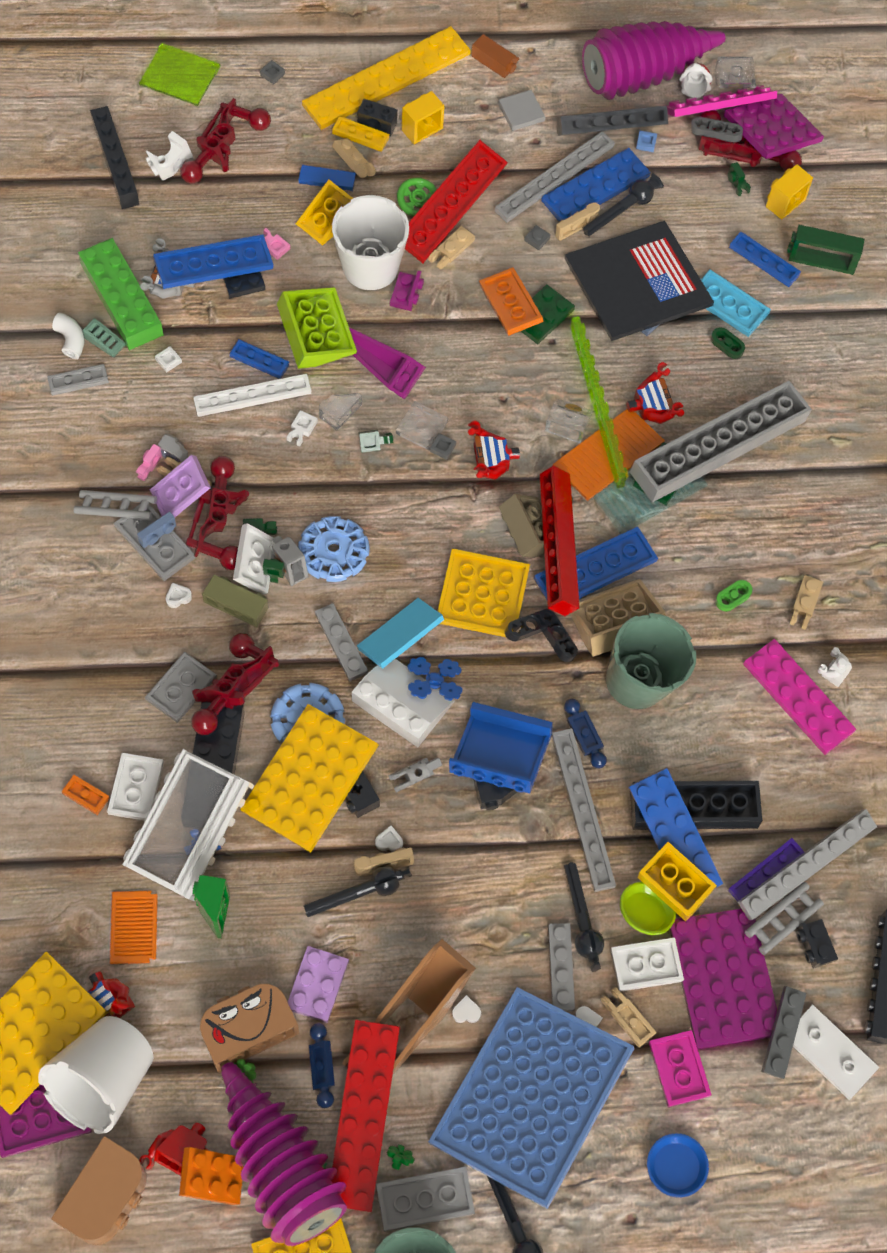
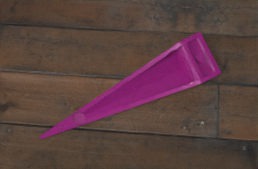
M349 327L357 350L353 356L388 389L405 399L426 367L412 357Z

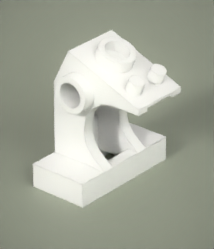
M173 131L168 135L171 149L165 156L160 155L157 157L146 151L148 157L145 159L148 165L151 167L154 175H159L162 181L174 176L186 161L194 159L187 141Z

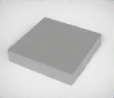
M532 90L508 96L498 101V105L512 131L545 121V115Z

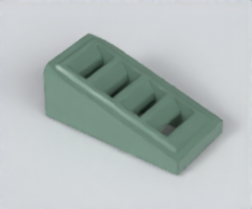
M95 318L82 331L84 339L113 358L126 345L124 341ZM115 342V346L110 349L109 347Z

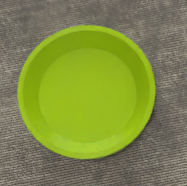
M643 882L629 885L620 897V910L624 919L631 927L641 933L648 935L663 934L675 922L676 912Z

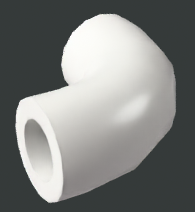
M57 313L52 327L54 331L63 334L65 337L62 352L72 359H79L85 343L83 330L73 318L63 313Z

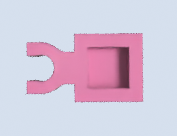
M267 228L263 230L269 253L276 260L290 250V244L278 234L273 237Z
M153 444L150 450L148 449L144 453V462L136 470L139 479L145 481L149 472L154 470L162 458L160 447Z

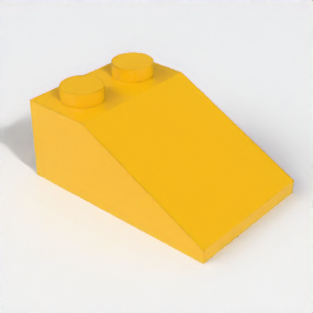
M328 180L295 224L323 246L333 237L332 223L336 212L341 206L344 207L350 203L353 198L331 180Z

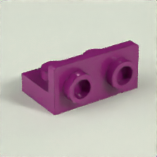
M418 270L417 275L404 272L399 273L390 300L391 307L412 311L413 305L418 303V290L423 288L424 279L421 278L422 271Z

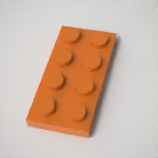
M514 267L479 281L480 287L508 336L543 322L541 313Z

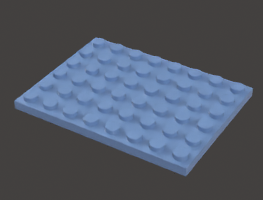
M517 987L428 1142L432 1146L548 1209L630 1058L634 1046Z

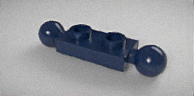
M574 698L568 699L564 704V709L572 716L567 718V722L570 728L573 729L574 736L583 755L591 754V765L597 769L603 768L607 763V758L599 750H602L604 745L587 711L580 713L579 701Z
M316 1023L312 1025L309 1032L311 1038L315 1040V1044L309 1045L313 1090L320 1091L316 1097L318 1106L326 1109L334 1103V1096L329 1091V1087L335 1086L331 1042L324 1040L327 1036V1028L321 1023Z

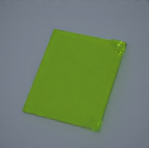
M161 43L139 85L198 106L213 78L218 73L220 64Z

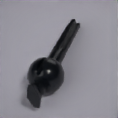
M652 173L649 181L644 179L635 181L630 187L628 196L582 228L584 234L590 237L635 203L638 205L649 203L653 198L654 189L664 188L661 179Z
M570 862L564 865L580 930V933L575 938V949L581 957L588 958L589 963H591V972H596L601 969L598 955L603 952L604 938L599 931L592 928L577 865Z
M380 866L372 873L371 880L303 906L307 917H311L376 891L379 895H391L399 888V881L404 880L405 876L411 877L412 873L409 866L405 867L403 871L401 869L394 871V868L390 866Z
M487 1176L516 1244L512 1253H543V1248L536 1240L528 1239L505 1185Z

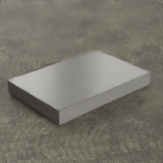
M184 652L145 696V700L178 723L196 702L192 691L210 686L213 680L217 678V675Z

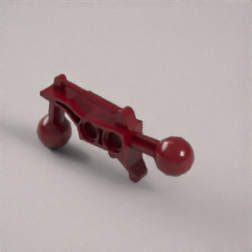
M235 98L228 104L220 103V108L214 118L209 122L202 135L196 138L197 146L202 151L201 154L194 161L190 160L182 164L180 169L182 179L190 184L199 182L203 176L202 168L210 159L219 164L223 172H228V155L231 154L230 145L235 141V131L230 125L232 118L236 116L247 120L251 128L256 131H263L271 123L269 112L264 108H256L250 111L236 106ZM221 113L219 124L210 133L211 129L215 125V121Z
M717 110L705 111L699 116L721 121V116ZM743 135L742 139L738 142L701 136L698 150L703 151L704 156L709 154L725 157L730 160L750 163L752 167L760 164L763 157ZM796 150L769 158V160L779 162L784 171L789 168L792 169L795 165H802V156Z
M218 456L210 465L211 474L215 477V486L212 490L206 491L198 498V505L186 545L195 548L194 557H197L199 552L219 559L222 567L233 571L235 570L238 547L229 545L221 548L205 542L204 539L213 532H223L227 522V514L235 513L237 507L248 499L249 491L232 492L226 490L227 479L234 474L235 465L231 458ZM204 503L208 504L206 521L201 526L196 540L192 539Z
M238 633L231 638L229 650L235 657L246 658L250 656L254 660L244 664L232 663L220 680H213V685L192 691L196 702H211L207 709H200L193 714L191 726L195 732L200 735H209L215 731L218 725L217 715L222 708L232 709L234 705H243L245 703L244 698L274 667L279 666L278 659L274 657L271 646L265 650L255 646L252 637L246 633Z

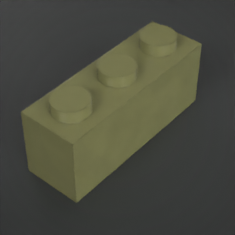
M214 574L202 593L204 603L256 628L269 608L268 600L264 595L252 593L245 586L231 583L224 576L219 577Z

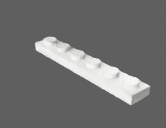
M307 374L194 396L193 398L197 416L200 417L311 394V388Z

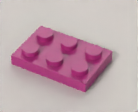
M692 1030L649 1041L668 1108L711 1097L712 1094Z

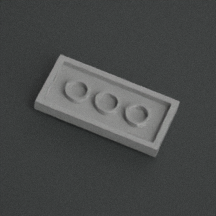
M140 504L132 510L138 511ZM148 505L147 511L152 513L151 520L121 517L114 522V527L163 581H166L196 558L194 553L174 531L164 534L153 545H148L145 548L141 546L137 533L161 518L150 505Z
M466 1167L376 1184L384 1232L475 1214Z

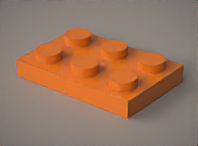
M191 1147L184 1148L179 1196L240 1205L242 1189L241 1172L243 1166L237 1165L235 1162L236 1156Z

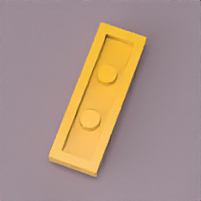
M339 116L332 129V134L345 139L348 138L350 141L380 152L383 151L389 140V134Z

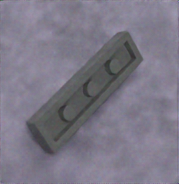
M788 986L783 987L761 1070L762 1073L785 1079L807 993Z

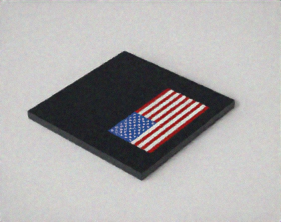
M665 220L567 253L564 257L611 341L714 305L712 297Z

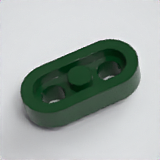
M719 327L712 332L711 342L728 357L738 359L743 356L745 344L729 330Z

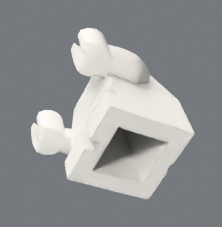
M834 647L830 654L836 659H833L828 667L825 664H821L818 673L839 687L851 671L852 666L849 659L840 652L839 648Z

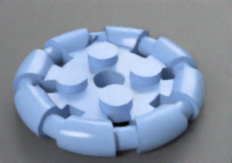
M327 516L321 518L316 523L315 521L305 528L301 534L302 539L298 542V548L305 556L308 573L317 579L324 578L327 582L345 581L347 577L357 575L365 566L366 557L369 556L370 552L367 536H364L363 529L354 521L341 519L340 516ZM338 526H340V527H343L344 530L337 529V528H338ZM325 527L327 531L321 534L320 529ZM351 537H356L357 539L352 541ZM315 540L314 544L309 543V541ZM336 544L339 546V549L333 552L328 547ZM353 552H357L359 554L358 557L353 556ZM315 555V559L311 560L310 556ZM347 564L348 568L342 570V568ZM323 566L330 567L329 572L322 570Z
M300 683L283 691V695L275 700L270 714L273 722L271 723V728L280 743L284 742L307 704L327 715L335 714L334 719L345 724V718H343L345 711L338 696L330 693L329 688L316 683H309V685H301ZM310 693V697L306 696L302 698V694ZM323 698L327 700L325 705L320 702ZM289 700L293 703L290 708L286 705ZM281 718H287V723H282Z

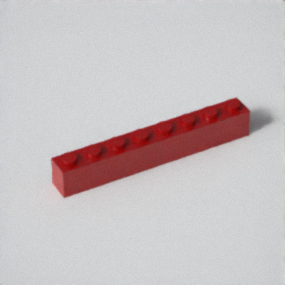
M553 465L540 473L548 609L567 616L580 608L571 479L569 473Z

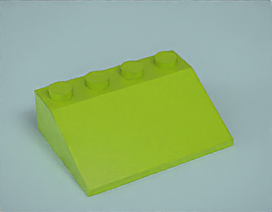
M335 287L282 292L277 302V307L298 369L317 367L356 354L357 350Z

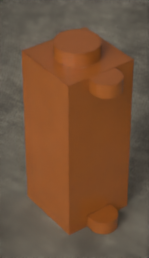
M483 34L472 44L471 57L504 79L515 71L519 57Z

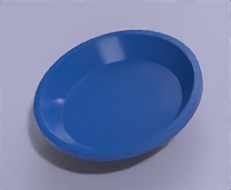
M675 1133L663 1136L651 1147L647 1157V1171L650 1180L659 1191L671 1197L682 1198L696 1193L704 1185L709 1173V1162L705 1150L695 1139L684 1134Z

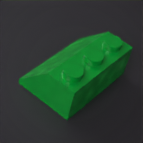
M200 875L198 882L195 881L193 886L196 906L199 907L200 914L216 937L222 939L230 901L227 881L223 878Z

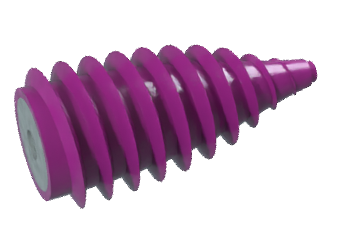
M651 21L647 24L638 22L635 25L625 24L622 27L602 28L593 39L587 40L583 46L582 65L584 75L591 90L595 94H601L607 100H612L615 94L623 97L627 91L634 94L639 88L642 90L648 89L650 84L654 86L659 85L662 79L666 81L671 80L674 73L681 75L685 65L693 64L695 58L701 59L704 53L722 45L726 40V36L721 31L696 30L692 26L685 27L681 23L675 22L671 24L667 21L660 23Z
M233 1062L225 1064L221 1068V1075L226 1087L225 1093L229 1098L227 1111L233 1114L228 1122V1129L231 1132H235L230 1144L232 1148L238 1150L235 1162L237 1165L243 1166L241 1172L242 1180L250 1183L248 1194L253 1198H257L255 1209L257 1212L265 1214L262 1220L263 1226L273 1229L271 1239L275 1243L295 1246L309 1241L333 1226L346 1212L347 1206L340 1196L345 1190L346 1184L344 1182L333 1184L332 1180L337 1174V1169L323 1168L328 1155H315L313 1153L318 1147L319 1142L317 1140H304L309 1129L306 1126L297 1128L293 1126L298 1118L297 1114L283 1115L281 1112L285 1108L284 1102L273 1104L269 1100L271 1092L262 1093L256 1087L257 1083H252L245 1073Z

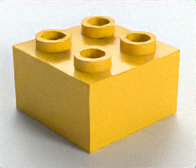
M432 91L421 95L418 99L408 102L402 107V132L414 145L443 129L444 104Z
M795 165L792 169H787L780 179L777 178L772 182L770 186L771 191L767 196L766 208L781 220L784 219L806 200L813 177L799 165Z

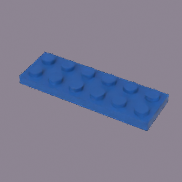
M627 148L542 196L541 201L560 222L573 216L576 212L586 209L588 204L593 202L599 205L629 189L635 181L650 177V171L632 150Z
M263 234L153 254L163 289L270 270L274 266Z
M638 526L576 555L579 599L657 562V555ZM546 570L534 575V580L547 600Z
M664 768L628 786L659 851L669 842L717 885L716 887L722 885L723 882L668 768Z

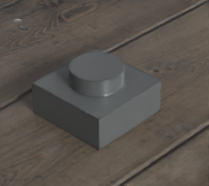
M271 60L260 70V75L274 85L285 75V69Z
M535 225L525 236L524 241L540 250L550 240L551 234Z
M439 433L430 447V452L447 460L456 446V441Z

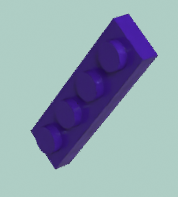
M791 838L731 886L728 891L738 902L804 853L803 849Z

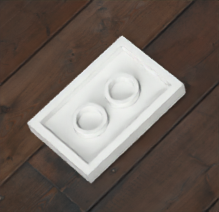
M248 523L242 525L233 580L264 595L269 590L270 576L263 574L264 559L270 560L274 558L273 545L271 544L274 538Z
M127 753L121 754L107 810L108 815L144 821L146 813L154 806V798L157 794L164 764L163 759Z
M675 937L611 947L610 949L620 992L684 981Z

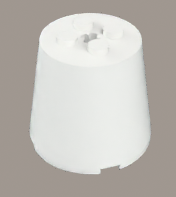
M366 195L351 199L350 203L338 209L332 223L333 237L344 275L351 284L364 290L384 288L395 279L399 270L409 235L407 216L404 211H401L396 206L395 202L381 196Z
M106 1016L101 1018L41 1068L38 1075L39 1084L44 1085L46 1099L66 1120L83 1130L89 1127L94 1129L96 1134H104L115 1126L152 1064L153 1051L146 1038L134 1026L120 1018Z

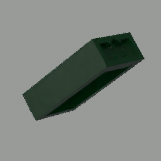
M799 224L797 231L792 232L791 241L788 244L787 253H790L788 261L854 275L863 252L865 239ZM799 243L834 250L838 252H843L851 255L850 257L825 251L799 246Z

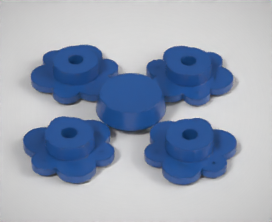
M423 657L410 660V664L407 667L409 671L414 672L415 675H427L426 681L415 680L414 683L408 685L412 696L425 699L427 694H431V688H441L439 694L444 695L446 700L450 701L460 698V694L463 691L462 687L456 686L454 682L446 683L443 676L453 678L461 673L462 669L459 667L458 662L444 659L438 665L440 669L439 674L429 673L431 664L426 662V659Z

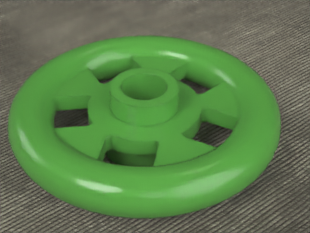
M410 178L404 181L398 188L397 202L407 215L414 217L418 210L413 209L414 206L422 208L437 188L426 179ZM414 185L416 189L410 192L409 187ZM426 187L430 193L426 194L423 188ZM409 196L410 202L406 203L404 197Z

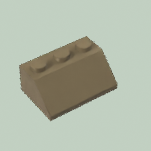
M514 494L499 506L502 513L501 516L506 522L509 533L514 538L517 550L522 557L535 558L544 554L542 505L539 497Z

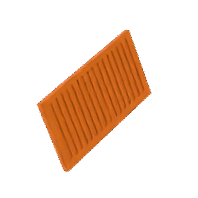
M626 409L553 463V465L570 474L571 485L588 501L632 468L635 460L654 451L665 440L635 411L629 413Z

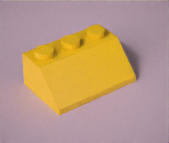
M669 842L660 849L638 874V879L684 921H687L717 886Z

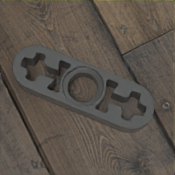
M696 117L691 122V132L695 135L729 142H738L742 139L743 128L739 124L703 117ZM713 128H720L721 131L716 132V131H713L712 129H713Z

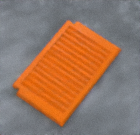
M151 891L112 892L110 964L150 963V959H156L158 894H151Z

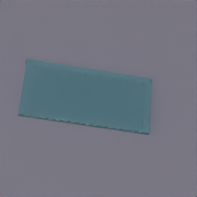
M629 472L613 481L593 496V498L621 535L705 488L708 484L702 477L686 484L677 490L667 506L657 500L651 502L645 493L633 487L635 479Z

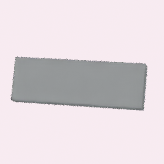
M104 364L47 376L52 396L109 383Z

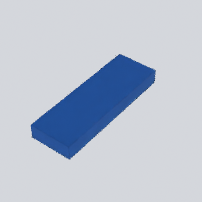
M302 165L299 183L323 187L328 180H331L342 190L353 191L356 173Z
M238 339L230 352L231 358L278 379L283 377L289 367V361Z

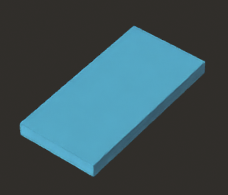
M709 270L701 279L714 301V305L706 309L747 337L755 331L770 313V308L712 270Z
M417 598L357 645L358 650L383 669L440 624L444 617L420 598Z

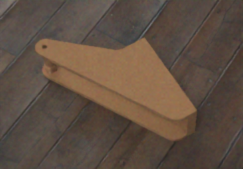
M443 939L426 954L374 1021V1023L384 1024L408 998L430 1016L395 1060L393 1075L427 1034L443 1020L476 969ZM350 1054L342 1063L345 1067L348 1066Z

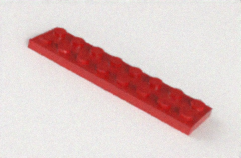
M479 140L410 220L405 250L424 264L430 254L447 237L506 167L508 162Z
M355 1020L332 1168L337 1169V1174L332 1180L333 1184L339 1182L346 1184V1188L340 1196L345 1202L347 1209L372 1212L400 1026Z

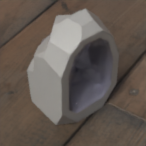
M165 434L158 443V447L161 448L162 456L165 459L170 457L182 463L188 458V451L177 437Z

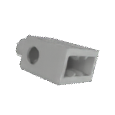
M281 536L275 537L271 541L274 558L284 562V576L289 584L293 586L308 578L305 556L290 537L282 539Z

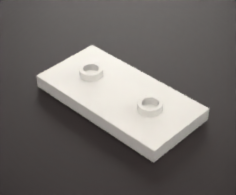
M814 1005L802 1015L793 1047L850 1100L879 1067Z

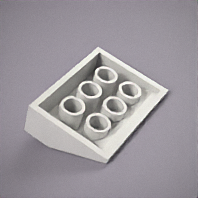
M394 659L383 669L377 665L364 676L352 691V702L418 748L455 700H446L444 695L439 694L440 689L432 688L431 694H427L425 699L412 696L408 685L414 683L415 680L426 681L424 678L409 671L407 666L397 659Z

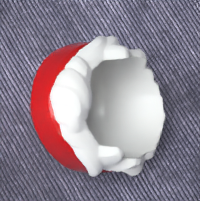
M693 63L687 66L679 79L682 86L681 92L689 98L696 97L698 99L710 91L713 79L708 68L701 63Z

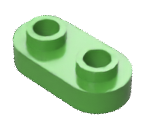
M745 580L736 581L718 593L715 601L716 606L721 611H731L750 598L752 586ZM741 590L744 594H739L738 591Z

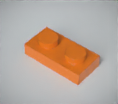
M76 775L72 776L61 791L63 795L97 816L110 799L107 794Z

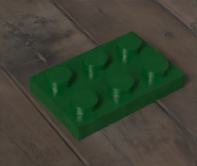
M548 284L532 297L533 302L543 317V322L521 331L537 345L575 310L574 304Z

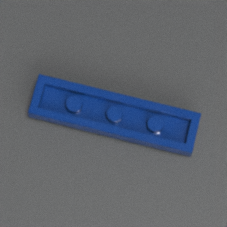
M740 232L730 243L729 248L787 287H790L800 276V270L743 232Z

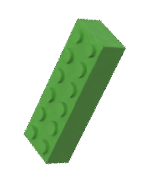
M113 238L78 252L83 270L123 341L126 343L128 350L164 336L161 321L140 288L138 281Z

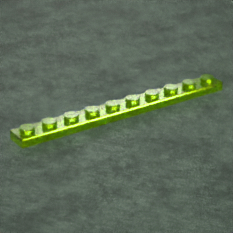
M572 317L570 329L616 488H622L625 486L626 479H628V471L626 467H623V454L617 447L619 445L618 437L613 433V420L608 416L609 406L603 399L604 389L603 386L599 385V372L594 368V355H591L589 351L590 341L585 337L586 328L584 323L581 324L580 317Z

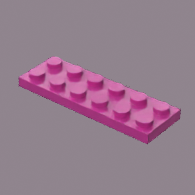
M757 85L752 90L741 88L737 89L736 93L724 91L720 92L719 96L708 94L704 95L703 99L692 97L687 98L686 102L681 103L679 100L670 101L669 105L665 106H667L668 115L678 117L776 99L777 91L772 90L770 87H764V85Z
M775 639L744 661L743 665L824 755L856 731L851 722Z

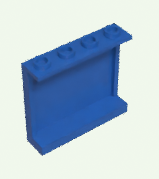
M473 702L470 708L469 721L454 758L449 759V771L457 776H465L479 782L484 781L498 787H507L517 792L530 794L552 736V722Z

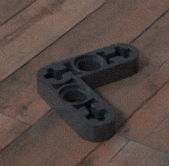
M544 609L511 621L505 629V636L514 642L543 632L558 657L564 662L573 661L578 653L577 646L556 614L549 609ZM526 622L533 623L535 625V629L529 628ZM553 632L559 633L562 639L555 638Z

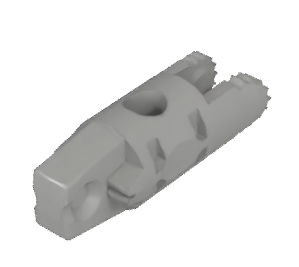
M424 758L388 776L390 780H395L402 775L405 776L407 781L394 787L397 793L434 775L433 770L442 766L440 758H435L431 761ZM416 769L418 770V776L414 773Z

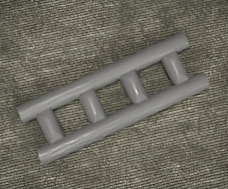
M80 490L79 496L84 498L82 506L74 507V513L151 520L152 513L148 512L147 508L149 503H157V496ZM102 499L101 508L90 507L92 500ZM112 500L122 501L119 509L109 508ZM130 502L141 503L138 511L128 510Z
M806 882L800 884L745 931L747 937L751 938L753 935H756L763 943L759 948L763 955H766L793 932L800 923H803L824 905L821 899L818 898L813 902L807 895L806 891L810 887ZM797 898H800L807 906L800 914L791 905ZM783 910L793 919L786 926L776 917ZM769 922L778 931L771 939L762 930Z

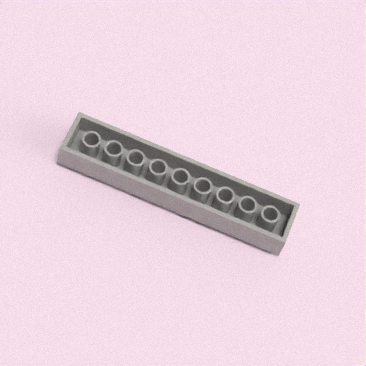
M787 381L635 460L630 474L651 502H654L806 421L812 409L791 382Z

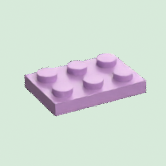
M190 455L153 486L150 491L152 496H157L156 505L161 516L171 512L176 517L211 487L197 457Z
M307 946L288 999L291 1011L328 1023L349 959Z

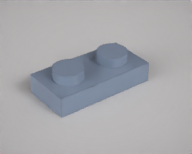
M168 512L137 533L139 543L143 548L153 545L157 542L158 538L174 530L176 522L172 513Z

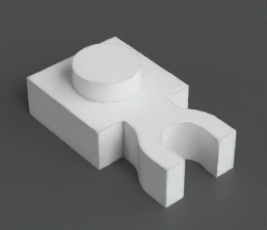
M300 410L291 425L293 431L288 434L287 441L291 442L292 438L297 437V446H301L303 436L309 437L318 422L317 418Z

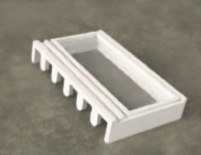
M183 749L176 756L172 771L166 775L164 779L165 785L156 794L154 806L146 813L144 825L141 830L139 829L136 832L133 846L126 851L123 865L185 898L195 901V896H193L194 882H198L199 876L204 874L208 865L212 866L214 864L215 858L213 855L218 845L223 846L225 842L223 835L228 826L232 827L234 825L235 819L233 816L238 806L241 808L244 806L245 800L243 797L248 787L253 789L255 785Z

